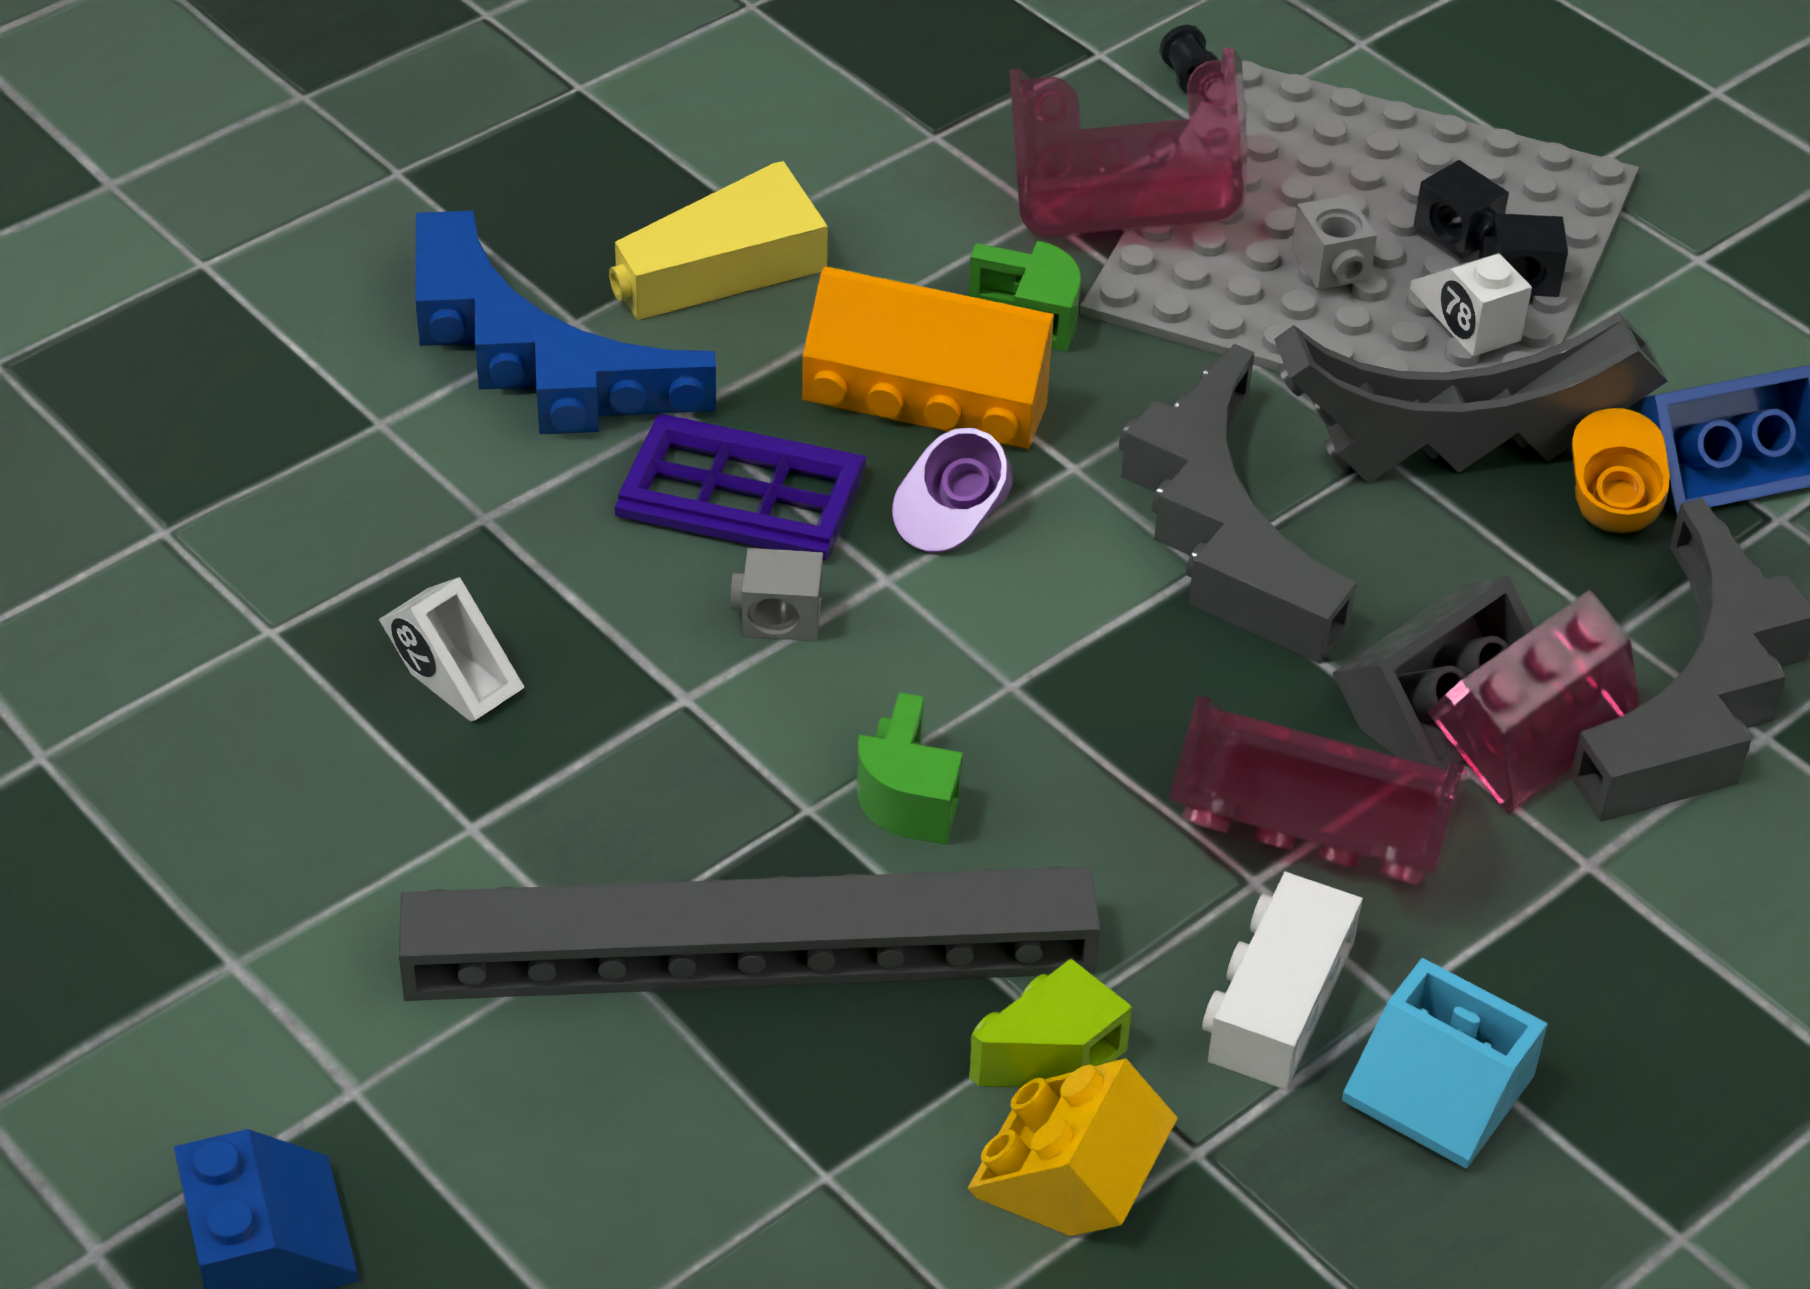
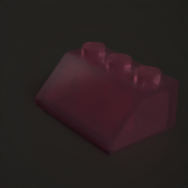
M1588 590L1462 679L1434 704L1427 713L1509 815L1571 769L1581 731L1620 718L1639 707L1631 640L1593 592Z

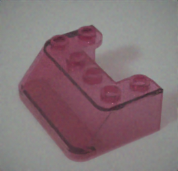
M1233 47L1222 48L1223 60L1206 62L1194 70L1187 87L1189 119L1081 129L1079 98L1069 83L1056 77L1032 79L1021 69L1009 70L1019 210L1025 226L1037 235L1053 238L1217 223L1233 218L1241 210L1245 201L1248 152L1242 59Z
M1197 695L1169 800L1184 808L1182 819L1188 820L1189 823L1228 833L1231 822L1256 828L1254 841L1292 851L1295 839L1321 846L1318 855L1319 859L1357 869L1360 857L1381 862L1379 873L1383 874L1384 877L1422 887L1425 875L1439 877L1463 803L1469 777L1463 765L1450 762L1448 770L1436 768L1227 712L1211 698Z

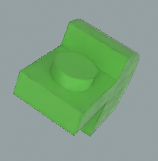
M1038 240L1032 254L976 243L970 256L968 296L1054 314L1051 349L1068 352L1077 327L1081 283L1080 270L1074 259L1062 249Z
M899 692L892 718L881 716L876 737L859 734L857 798L867 817L882 829L901 837L948 845L961 797L963 752L922 745L925 697Z

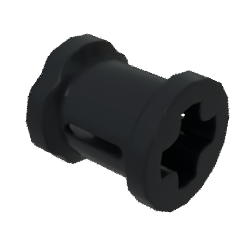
M1188 24L1181 25L1170 30L1163 37L1159 53L1164 63L1175 69L1177 84L1182 91L1187 94L1196 95L1200 92L1208 91L1213 83L1219 81L1222 75L1221 62L1214 53L1207 51L1206 39L1199 28Z

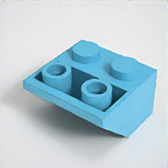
M1421 958L1387 1002L1346 1085L1342 1101L1467 1169L1533 1079L1548 1023L1438 965Z

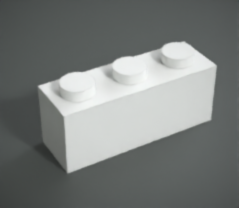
M1284 872L1273 896L1264 893L1261 895L1250 924V932L1254 933L1250 944L1238 942L1226 975V980L1230 981L1231 984L1226 993L1218 990L1213 993L1205 1012L1202 1030L1212 1033L1207 1062L1276 1087L1288 1089L1355 942L1363 898L1288 872Z

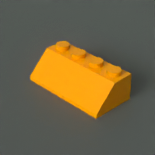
M824 266L819 279L802 355V400L947 432L960 428H975L990 434L998 443L1029 449L1047 405L1054 314Z

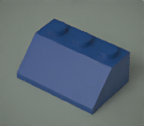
M1810 365L1645 396L1628 408V410H1633L1649 418L1662 432L1670 474L1665 506L1671 514H1678L1681 503L1703 498L1709 507L1810 487Z

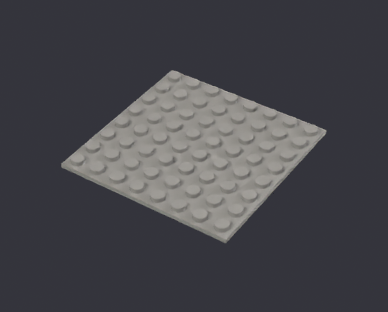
M1228 58L1221 69L1222 75L1219 81L1213 83L1080 306V315L1222 356L1233 344L1239 345L1255 352L1253 365L1278 371V366L1283 363L1274 339L1293 325L1327 349L1361 363L1393 370L1450 372L1490 367L1534 355L1565 342L1636 180L1639 167L1622 163L1612 157H1600L1569 149L1559 143H1547L1520 136L1507 129L1486 127L1464 121L1454 115L1437 114L1412 107L1404 102L1388 101L1362 94L1352 88H1339L1309 80L1302 75H1290L1260 67L1250 61H1237ZM1457 160L1464 162L1509 192L1505 214L1562 216L1568 247V257L1559 297L1530 296L1521 341L1474 357L1410 290L1411 280L1478 260L1479 250L1462 259L1413 226L1421 181ZM1350 194L1377 234L1370 280L1317 290L1291 249L1297 204Z

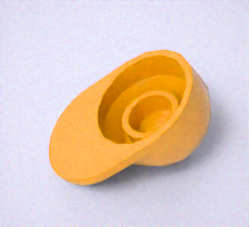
M1624 408L1602 409L1582 419L1573 434L1572 455L1576 482L1575 498L1583 517L1593 526L1611 533L1625 534L1638 532L1649 526L1662 512L1669 488L1670 474L1662 432L1646 416Z

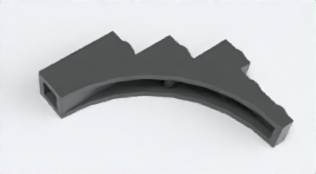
M1617 312L1579 336L1534 355L1490 367L1450 372L1398 371L1361 363L1323 347L1295 325L1274 339L1283 363L1278 366L1279 374L1287 387L1296 396L1299 397L1306 393L1311 398L1312 404L1323 419L1330 436L1324 442L1328 453L1341 469L1346 470L1352 467L1368 483H1371L1420 448H1423L1434 460L1442 456L1459 473L1511 437L1522 449L1531 445L1549 462L1572 446L1574 431L1586 416L1602 409H1628L1668 382L1649 343L1620 312Z
M1233 344L1218 362L1211 361L1206 366L1198 385L1189 395L1185 393L1180 395L1173 407L1155 399L1139 418L1133 417L1127 422L1119 440V449L1124 452L1121 477L1156 492L1152 502V511L1157 513L1154 540L1190 555L1186 567V575L1191 577L1189 605L1320 664L1349 628L1357 582L1314 560L1281 535L1253 504L1235 473L1227 444V434L1232 421L1249 397L1255 352Z
M1703 498L1680 504L1669 547L1687 576L1700 616L1701 644L1688 666L1659 695L1628 714L1581 731L1570 778L1600 822L1738 784L1745 758L1750 748L1751 739L1746 728L1773 721L1786 677L1781 666L1806 660L1810 648V599L1801 593L1787 574L1764 579L1758 565L1747 557L1731 536L1728 526L1716 517Z

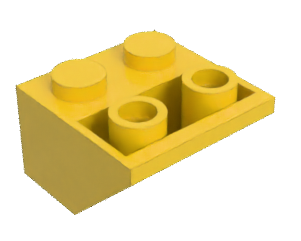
M1126 1058L1097 1066L1084 1065L1074 1072L1047 1079H1032L1025 1083L1013 1096L1010 1103L1012 1110L999 1133L984 1147L981 1153L982 1163L967 1189L979 1200L1068 1236L1121 1226L1178 1117Z

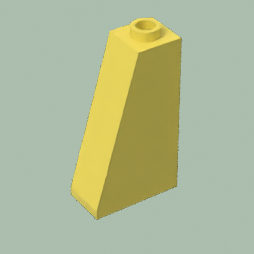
M776 162L616 241V266L609 269L611 287L617 300H625L635 318L641 320L822 272L824 266H827L828 225L785 162Z

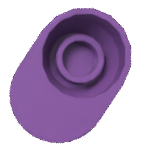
M975 428L954 429L934 440L909 471L894 496L892 515L897 531L902 538L912 547L927 553L948 552L966 543L978 530L986 517L994 513L1006 501L1012 488L1013 469L1006 451L990 434Z

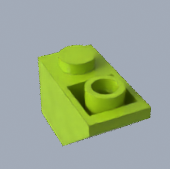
M1069 959L1050 975L1041 974L1026 987L1022 996L1002 1012H991L978 1023L970 1040L969 1078L978 1086L1022 1087L1025 1083L1035 1078L1047 1079L1074 1072L1084 1065L1097 1066L1113 1062L1127 1051L1132 1006L1074 960Z

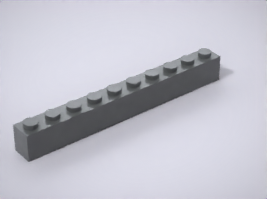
M1052 866L1047 868L1007 870L981 869L978 871L954 872L916 871L900 874H845L842 876L792 878L781 876L765 879H709L705 881L657 883L644 881L630 884H571L567 886L500 887L495 889L468 890L434 889L429 891L401 892L399 963L404 1001L1039 976L1041 974L1050 975L1069 959L1074 960L1090 974H1096L1100 925L1091 866Z

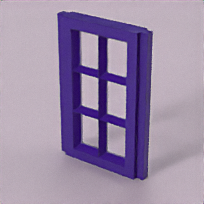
M660 413L659 417L655 418L618 494V501L614 507L615 516L767 549L823 552V560L826 561L831 555L863 478L866 456ZM668 447L715 457L709 470L663 461ZM727 460L775 469L769 483L721 473ZM788 472L834 482L829 495L787 487L782 484ZM654 476L701 486L695 500L648 490ZM714 489L762 499L756 513L708 503ZM774 502L822 511L817 525L769 516Z

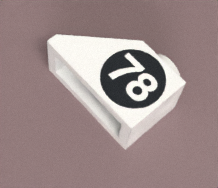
M1500 254L1460 264L1411 280L1410 290L1473 357L1521 341L1532 287Z
M460 577L427 588L379 619L410 673L470 722L477 720L525 688Z

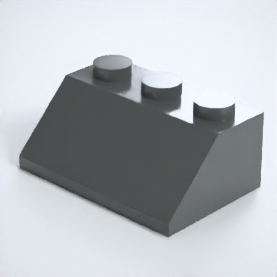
M1509 576L1460 585L1333 672V676L1360 730L1427 780L1439 778L1563 688Z

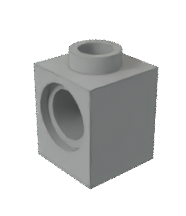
M1351 195L1297 204L1291 249L1317 290L1370 280L1377 234Z
M747 548L744 573H733L730 599L731 610L742 611V637L803 641L818 640L822 603L823 552Z

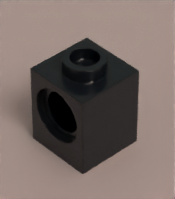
M1457 160L1421 181L1413 226L1464 259L1479 250L1482 236L1491 235L1494 214H1505L1509 192L1464 162Z
M1495 213L1491 235L1481 237L1478 259L1500 254L1532 287L1530 296L1559 297L1568 257L1563 217Z

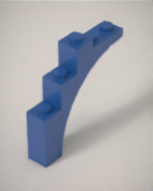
M473 211L416 213L415 302L419 346L475 344L479 390L536 387L539 434L599 432L598 416L717 411L715 351L666 350L622 343L573 327L544 313L519 295L494 269L478 239Z

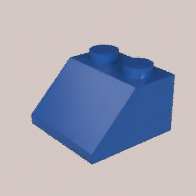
M249 1129L174 1146L185 1206L204 1289H330L359 1281L327 1155Z

